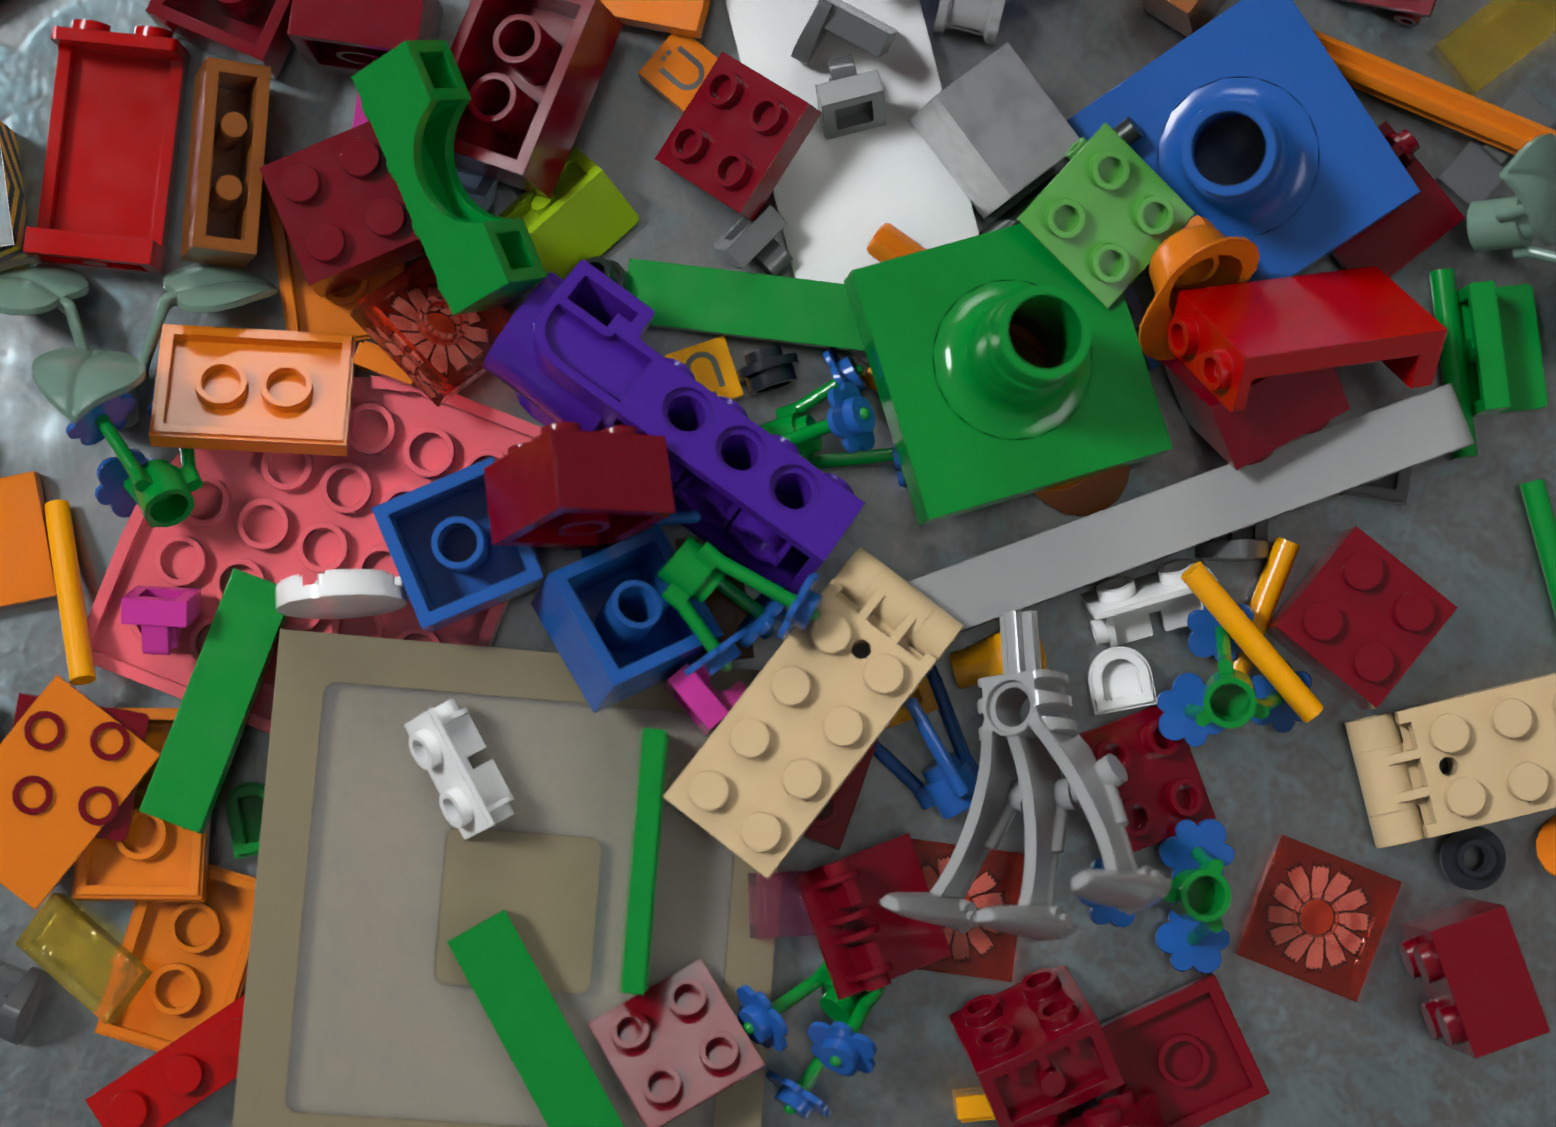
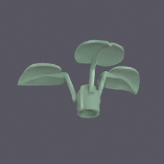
M1544 134L1535 137L1524 145L1499 174V177L1514 191L1515 196L1473 201L1469 205L1467 211V233L1471 246L1475 251L1512 248L1514 259L1533 258L1556 264V251L1531 245L1533 239H1539L1545 246L1556 245V136L1554 134Z
M36 263L15 266L1 271L0 313L28 316L46 313L54 308L62 311L67 317L76 348H59L36 357L31 365L35 384L44 397L73 424L77 423L99 404L124 393L132 394L137 401V405L126 416L128 421L122 428L126 429L139 421L138 386L149 384V367L162 332V325L165 323L171 308L178 305L182 310L190 313L218 312L274 295L278 296V288H275L271 282L251 271L235 267L195 263L171 271L163 278V287L168 293L163 294L159 299L139 359L120 351L102 352L101 350H94L90 352L76 305L71 301L88 294L89 283L79 272L62 265Z

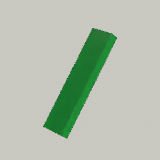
M629 258L627 270L629 276L628 292L654 310V316L649 326L866 353L845 284Z
M233 568L139 809L140 812L199 834L205 833L278 644L280 629L284 628L288 616L276 612V583Z
M642 728L640 730L618 991L620 993L644 995V991L648 989L669 733H666V729Z
M505 909L447 940L448 946L548 1127H624Z

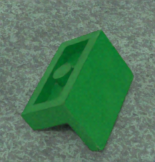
M1495 280L1469 283L1458 290L1473 417L1540 410L1546 407L1548 399L1532 286L1530 284L1495 287Z

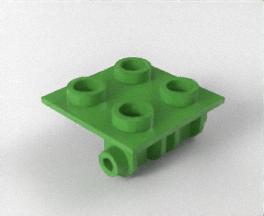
M1104 123L1088 141L1082 137L1068 149L1065 156L1070 161L1023 211L1017 220L1108 309L1150 263L1151 256L1158 246L1169 236L1178 232L1195 212L1107 123Z

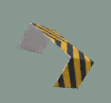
M0 120V149L13 244L0 246V262L31 256L23 252L28 218L17 136L12 129Z

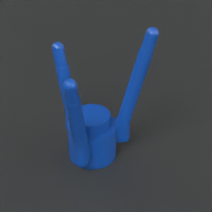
M935 664L928 673L927 678L954 752H947L917 699L910 697L905 703L935 758V761L926 766L921 772L927 781L924 783L920 781L879 741L874 755L913 793L923 810L935 805L943 819H948L970 808L979 766L970 754L943 680Z

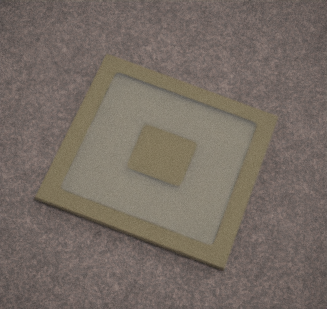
M280 629L232 1127H548L446 942L502 909H505L624 1127H646L638 1116L632 1104L633 1102L588 1023L638 995L620 993L618 991L640 730L642 728L666 729V733H669L664 795L711 736L710 734L706 737L665 689L668 679L594 714L559 653ZM731 668L730 671L725 672L720 669L710 676V683L716 690L726 691L741 680L747 690L761 670ZM452 698L455 699L459 709L466 706L472 721L486 745V748L467 757L472 768L474 769L493 759L514 797L509 803L515 814L466 840L463 839L459 829L453 827L445 818L439 803L440 793L428 770L420 767L413 758L408 743L409 734L404 727V724L432 707L435 708ZM665 798L663 799L648 988L701 958L738 1019L737 1014L741 1003L737 996V989L744 984L751 987L755 993L758 991L764 993L771 1003L781 865L768 880ZM751 1040L766 1066L767 1048ZM766 1067L663 1127H761Z

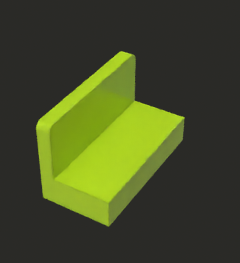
M576 146L569 153L551 199L525 191L497 216L502 218H523L546 274L548 275L552 271L563 280L567 278L581 260L600 257L639 221L638 214L605 172Z

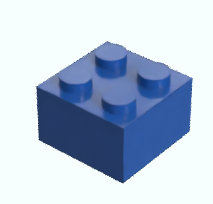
M493 456L371 508L423 630L429 632L437 631L540 587L548 576L536 547L492 545L484 468L497 461Z
M660 525L549 573L531 602L532 607L594 714L670 678L687 663L690 666L708 653L678 610L661 597L669 585L660 579L657 573L675 551ZM691 596L688 599L717 641H719L724 634L705 602L700 604Z

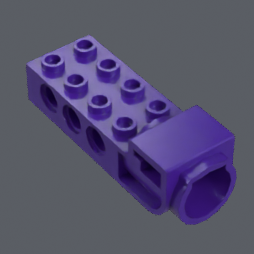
M581 260L565 280L550 271L547 275L548 277L542 280L526 297L501 331L484 361L483 368L515 390L520 405L544 426L556 422L570 421L580 423L582 431L599 432L608 427L630 425L638 428V434L665 436L675 510H697L701 515L699 522L681 525L704 542L708 541L724 556L775 584L780 583L787 591L797 596L808 576L814 572L816 573L863 508L865 502L854 495L852 488L842 478L832 473H823L801 457L797 447L788 439L775 434L771 435L751 421L746 411L737 402L724 396L718 397L696 381L691 370L683 363L672 358H664L646 345L642 338L654 316L652 308L585 260Z

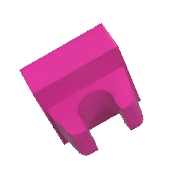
M137 585L121 598V624L141 625L143 654L170 655L171 648H178L180 627L187 628L201 614V589Z
M687 663L667 680L665 689L707 737L718 727L746 691V686L740 680L726 691L716 690L711 685L710 676L703 666L689 676H686L683 671L690 667Z

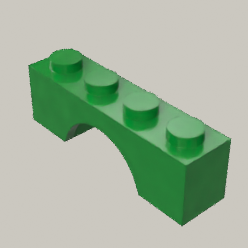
M405 40L353 75L352 80L360 96L362 110L374 129L386 157L387 169L397 183L411 216L413 230L422 242L437 277L438 289L447 301L452 315L492 310L546 279L548 276L523 218H502L484 211L469 197L459 179L454 159V138L460 117L470 102L471 96L447 40Z

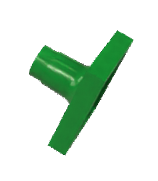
M1021 223L851 270L845 278V288L919 526L1155 458L1173 449L1144 355L1138 342V336L1124 292L1108 309L1105 308ZM1009 323L1026 328L1038 338L1047 354L1049 369L1031 366L1016 354L1009 339Z

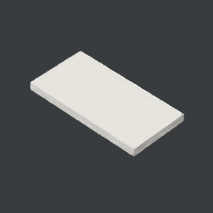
M724 0L739 62L808 102L817 110L815 85L829 82V78H831L827 60L852 55L857 74L877 69L884 89L887 125L826 140L820 119H818L772 191L777 212L788 223L782 229L787 252L793 258L790 265L794 278L844 284V280L851 270L879 263L866 249L872 237L884 223L892 224L926 249L979 235L970 199L910 121L935 95L942 91L920 0H843L898 30L888 52L877 57L827 31L808 65L791 57V54L818 0Z

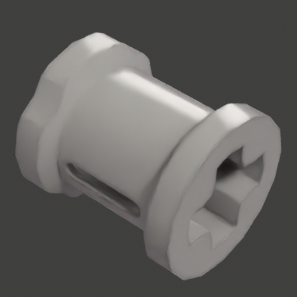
M940 0L933 31L943 33L946 28L984 36L985 43L995 45L1005 0Z

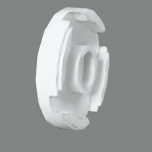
M325 570V573L318 574V580L314 584L303 586L302 576L294 575L281 580L275 588L276 612L284 616L296 618L346 619L394 612L404 608L408 603L407 592L400 576L394 577L393 574H388L384 570Z

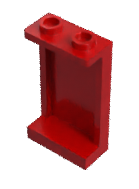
M87 19L73 20L71 28L52 26L51 40L58 46V59L37 227L26 226L23 252L40 263L164 275L190 53L178 39L173 38V32L154 26H136L134 34L110 32L111 27L108 24Z
M1377 266L1180 290L1173 319L1168 325L1167 335L1170 351L1229 412H1237L1245 409L1251 383L1257 378L1376 361L1384 363L1410 389L1432 386L1447 329Z

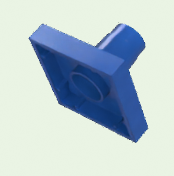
M1240 0L1066 120L1079 138L1084 137L1088 141L1104 123H1107L1113 129L1128 116L1131 117L1144 134V137L1131 148L1195 212L1192 217L1198 215L1208 219L1226 237H1246L1257 245L1260 258L1257 269L1248 282L1297 276L1420 195L1419 188L1293 0ZM1237 116L1250 118L1260 126L1265 136L1266 155L1262 166L1253 177L1241 184L1224 186L1210 182L1201 174L1197 164V150L1202 137L1210 127L1222 119Z

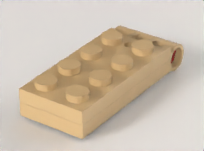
M859 547L834 580L832 579L821 593L823 599L818 608L820 611L819 618L812 620L805 631L798 627L793 629L663 796L768 880L965 626L863 547ZM857 644H865L870 648L871 653L867 658L858 659L852 653L853 647Z
M1556 672L1345 723L1376 848L1400 845L1423 838H1432L1556 808ZM1443 758L1447 760L1449 766L1445 774L1439 769L1440 761Z

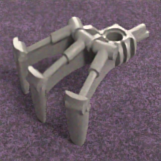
M1014 610L1004 612V615L999 616L1003 675L978 679V688L982 689L983 696L977 701L978 714L984 716L983 725L978 729L979 741L981 742L979 770L969 813L952 856L930 893H890L880 900V904L898 915L948 927L960 933H966L971 928L982 926L1023 937L1026 942L1065 939L1079 928V923L1072 922V917L1064 906H1053L1059 853L1064 852L1069 811L1083 808L1094 832L1105 866V870L1089 869L1082 871L1072 878L1071 889L1076 896L1100 905L1114 907L1128 915H1133L1139 910L1149 908L1162 900L1169 893L1172 882L1171 879L1164 878L1159 870H1154L1150 866L1146 865L1138 870L1125 829L1129 822L1117 788L1128 780L1126 770L1121 762L1110 753L1097 761L1089 745L1078 735V721L1067 719V713L1072 710V696L1065 694V687L1069 685L1068 675L1059 671L1042 669L1038 612L1033 610L1024 612ZM1029 698L1030 711L1022 723L1020 716L1021 707L1024 701ZM1060 769L1066 778L1060 779ZM1016 812H1022L1025 830V860L1018 905L990 906L978 909L977 911L976 904L966 900L965 897L990 850L998 848Z

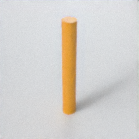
M62 499L52 500L44 504V512L69 681L72 685H86L96 680L70 503Z
M1277 536L1249 604L1254 612L1253 623L1264 636L1300 548V545ZM1237 652V656L1233 660V667L1235 670H1240L1249 676L1253 662L1245 653Z
M1201 561L1190 566L1182 574L1181 579L1304 723L1318 716L1324 708L1323 704Z

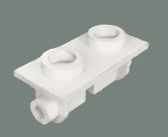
M1181 558L1160 565L1157 569L1158 572L1134 579L1129 576L1108 578L1100 582L1095 590L1081 593L1082 601L1094 618V620L1090 621V626L1096 644L1100 645L1108 642L1112 648L1153 636L1154 633L1149 614L1157 611L1160 612L1162 625L1166 632L1188 626L1187 618L1190 612L1198 609L1203 610V604L1184 583L1181 576L1190 566L1199 561L1203 563L1213 576L1214 574L1202 559L1194 561L1188 558Z
M452 698L435 708L428 709L404 724L409 734L408 743L413 758L420 767L428 770L440 793L439 803L445 818L453 827L459 829L464 840L515 814L509 803L514 797L509 791L494 760L491 759L473 769L467 757L486 748V745L472 721L466 706L459 709L455 699Z

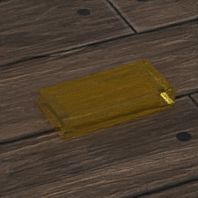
M1493 0L1439 41L1432 50L1465 92L1474 96L1556 33V0Z
M52 892L15 943L104 1024L117 1022L153 973L64 893Z

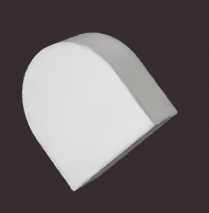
M1123 646L1108 648L1097 654L1089 664L1086 673V684L1093 716L1157 704L1151 668L1147 660L1136 650Z

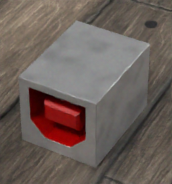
M1008 42L935 95L910 119L911 123L970 199L983 219L1065 158L1068 149L1080 139Z

